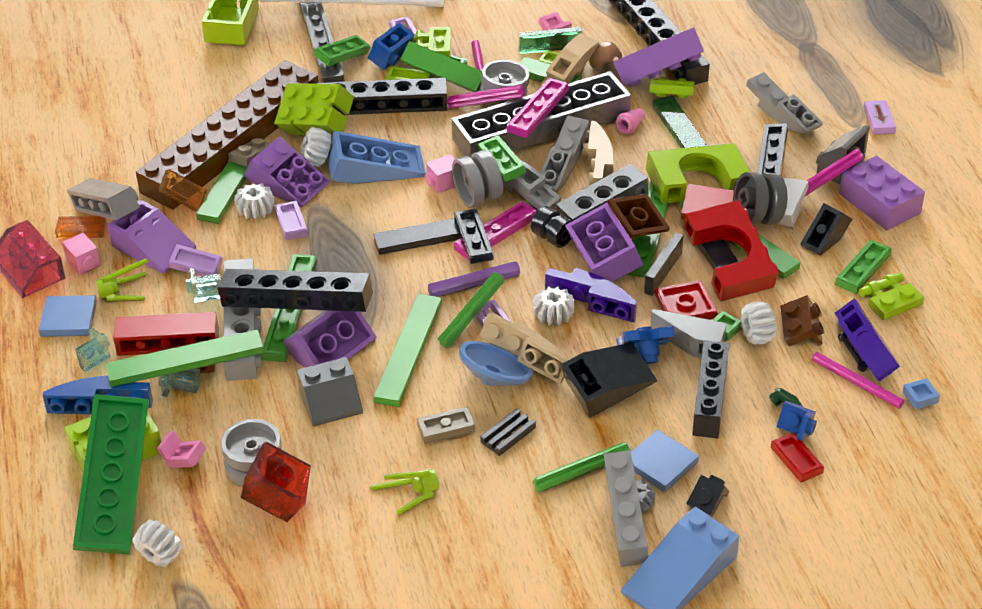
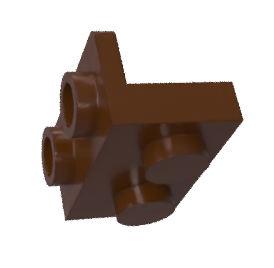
M808 295L780 306L784 339L788 346L809 338H813L818 346L823 344L822 334H824V328L819 320L822 314L816 302L813 303Z

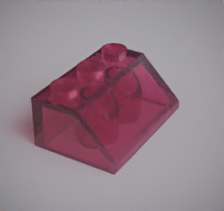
M29 220L17 223L5 230L0 238V273L22 298L66 279L61 256Z

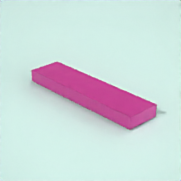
M549 78L507 124V132L527 138L568 92L569 84Z
M521 201L485 223L483 227L491 247L530 224L537 210ZM462 239L454 242V250L468 259Z

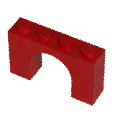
M739 200L686 213L683 229L692 246L714 240H729L741 246L747 254V257L740 262L714 268L711 284L720 302L774 288L779 275L776 263H772L767 246L762 244L758 229L752 225L747 209L743 208Z

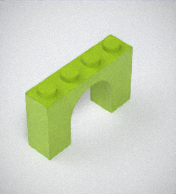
M735 143L648 151L645 169L661 203L684 201L687 182L682 174L684 172L702 171L709 173L719 180L723 189L734 190L736 181L741 174L750 172Z

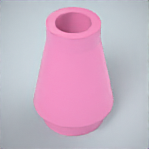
M637 108L621 113L616 120L617 129L623 134L634 132L645 118L644 111Z

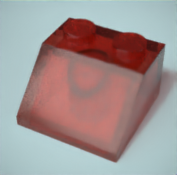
M265 441L244 478L241 499L288 522L306 504L311 465Z

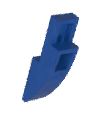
M108 375L67 382L44 391L42 395L47 413L92 414L94 394L149 399L148 408H152L153 404L150 383L132 382L111 387Z

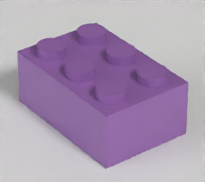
M876 155L842 172L839 194L887 231L921 213L925 191Z
M608 203L565 225L575 247L591 273L613 282L643 265L635 245Z

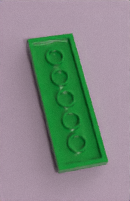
M94 394L73 550L130 555L149 399Z

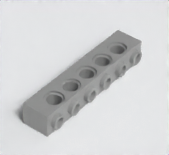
M253 258L224 261V271L225 269L259 270V268L254 267ZM224 307V337L258 330L261 333L260 318H256V316L261 315V308ZM261 354L224 362L226 380L257 379V368H262Z

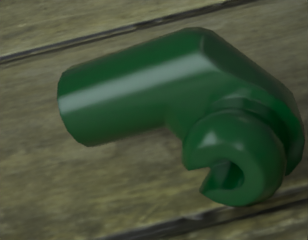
M783 388L774 389L775 392L769 395L770 400L775 406H779L785 401L802 406L797 396Z

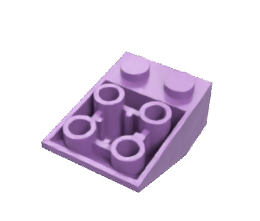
M280 136L251 160L244 173V176L252 183L254 182L255 185L263 183L264 187H270L273 196L287 202L297 201L301 208L330 182L329 179Z
M140 200L138 202L140 208L108 224L111 245L138 261L148 259L146 265L164 274L171 269L169 268V260L176 244L196 249V245L158 208Z

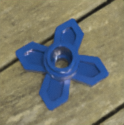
M647 326L637 328L636 330L623 331L621 337L616 339L617 345L632 342L646 364L659 362L658 356H660L659 345H666L669 343V339L675 337L674 327L652 329V327Z

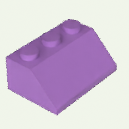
M324 310L283 340V343L297 363L303 367H309L347 357L348 360L377 337L361 312Z

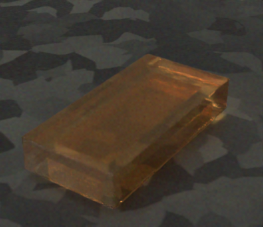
M171 169L165 170L158 190L195 212L199 210L207 193L206 189Z
M100 216L58 217L55 236L56 238H72L84 233L88 238H103L106 218Z

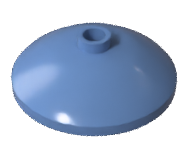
M468 341L460 346L459 356L461 361L474 376L486 385L517 386L530 381L533 370L518 362L517 356L497 345L480 341Z

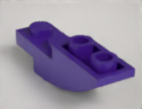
M548 268L545 274V290H547L548 286L551 289H555L557 286L560 290L567 289L568 293L573 295L574 300L588 303V311L635 322L637 301L611 281L575 268L572 274Z
M855 298L835 312L840 326L879 382L900 367L887 344L876 331Z

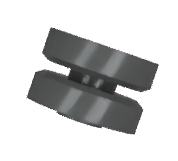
M745 172L736 181L733 201L739 200L743 208L747 209L752 224L775 225L782 220L787 209V187L780 174Z

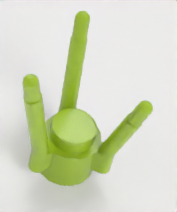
M148 259L133 263L114 273L101 276V279L96 280L100 299L107 298V302L115 300H145V296L115 295V293L119 292V284L145 277L147 275L146 272L116 279V277L148 263Z
M426 469L417 472L387 474L384 476L385 480L394 479L395 481L370 486V490H378L412 484L416 493L421 492L422 495L397 510V514L401 515L422 501L433 498V491L439 489V481L433 469Z

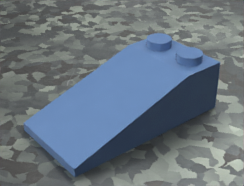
M339 131L333 132L331 150L328 153L331 180L347 183H364L425 177L426 172L420 146Z
M694 507L675 524L623 586L621 593L643 609H682L737 558L740 536L697 507Z

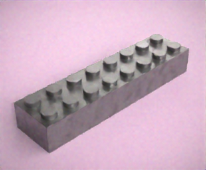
M611 71L569 83L568 92L527 138L507 132V124L534 94L451 118L452 140L463 155L470 158L473 153L480 151L479 143L497 135L512 152L558 138L567 115L589 120V128L591 127V121H596L599 125L616 121L621 113L630 111L631 94Z

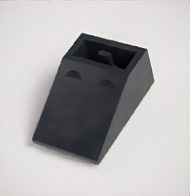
M632 342L583 352L561 364L565 381L589 418L658 382Z

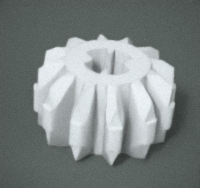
M310 128L306 132V136L303 137L300 155L311 165L321 166L331 150V134L321 128Z
M254 182L250 186L244 185L243 189H237L234 199L239 216H245L246 219L252 217L255 220L257 217L265 218L266 214H271L275 203L270 187H264L263 183L255 185Z
M548 286L547 290H539V293L533 299L534 316L539 319L540 323L547 322L549 326L551 324L560 326L561 322L568 323L574 313L573 295L569 294L567 289L560 290L558 286L555 289H551Z
M758 301L745 305L741 310L742 316L740 320L742 322L743 335L746 336L747 341L753 345L772 341L776 336L775 330L777 329L773 309L770 308L768 303Z
M148 520L142 524L132 539L135 549L148 562H153L155 566L166 567L174 561L182 549L179 537L167 525H162L158 520Z

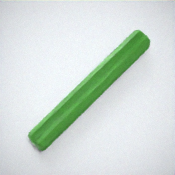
M494 272L490 275L438 337L440 345L449 348L504 283L501 274Z
M622 442L537 476L533 480L535 490L542 492L605 466L604 454L629 451L630 448L626 442Z

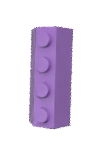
M695 27L618 59L614 61L623 86L628 84L629 88L640 84L641 78L648 76L649 79L661 75L660 70L668 67L669 71L682 66L681 61L689 59V62L701 58L700 53L704 52Z

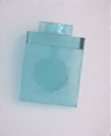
M189 269L190 278L186 279L187 292L193 293L194 302L220 299L217 289L221 280L220 273L195 277L194 269Z
M94 328L88 330L90 340L75 349L79 366L85 372L110 358L108 348L110 342L104 333L100 334Z
M194 368L160 376L158 385L162 386V396L167 397L171 388L196 394L200 387V369Z

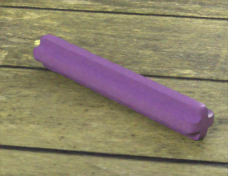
M514 261L428 284V293L430 296L438 297L480 286L494 272L501 274L503 279L514 277L520 274V267Z

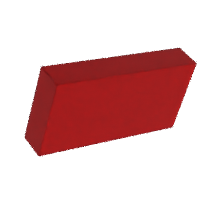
M794 432L771 441V449L800 482H804L824 472V466L806 445L797 439V435Z

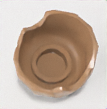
M601 42L590 57L589 64L595 69L603 66L605 63L612 65L614 57L616 56L621 59L623 54L615 43Z

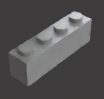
M89 178L67 189L75 211L118 220L140 208L137 202L138 195L131 186Z
M631 450L604 454L620 566L643 564L648 558V550Z

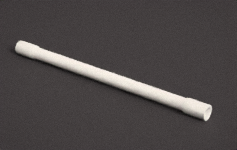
M259 0V2L274 3L310 2L444 7V0Z

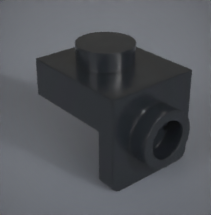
M700 475L686 504L691 508L697 507L713 518L723 496L727 497L729 494V490L724 486L725 481L714 475H710L709 478Z

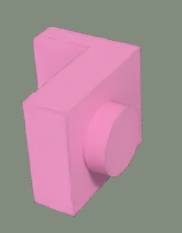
M558 12L542 16L538 21L549 41L564 39L568 36L572 27L571 21L563 22Z
M174 431L168 432L157 447V451L169 468L193 467L199 462L201 455L206 450L201 440L181 442Z

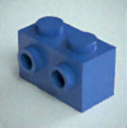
M397 23L374 40L368 59L382 70H385L390 65L394 66L402 57L409 41H413L415 34L402 24Z

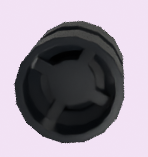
M544 206L534 215L531 222V231L537 236L547 239V242L562 248L571 240L565 225L572 222V220L564 215H560L554 209Z

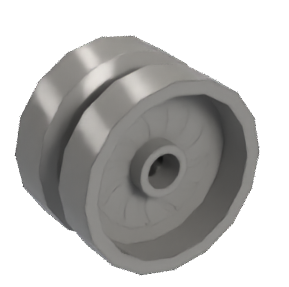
M491 61L484 65L482 69L480 91L522 85L525 90L523 97L528 96L529 71L524 65L516 61ZM511 100L486 103L484 105L491 107Z
M482 150L473 153L471 158L464 156L453 160L452 177L454 185L465 206L471 208L482 204L484 200L491 201L502 197V176L498 164L489 151Z
M248 419L237 422L223 434L221 447L225 470L228 478L234 484L246 488H257L270 484L282 473L284 458L281 450V437L278 429L272 423L261 419Z

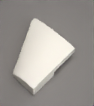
M783 178L787 187V209L784 217L777 224L793 228L801 212V202L809 186L808 181Z

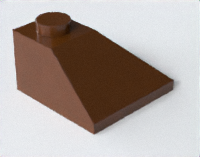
M647 194L609 199L607 202L630 238L663 233L670 230V227Z

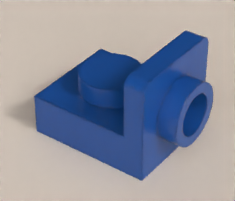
M785 401L776 427L791 433L794 432L798 435L797 439L804 440L809 435L812 436L817 425V421L814 420L816 411Z

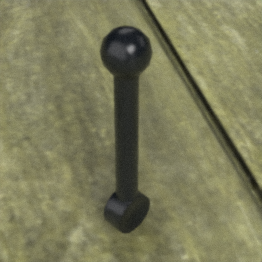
M839 333L838 340L845 344L858 363L857 369L865 372L868 368L867 364L860 359L847 340L846 333Z

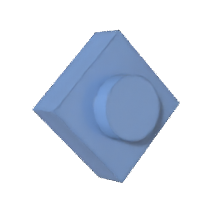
M927 378L904 384L903 393L914 409L939 402L940 395Z

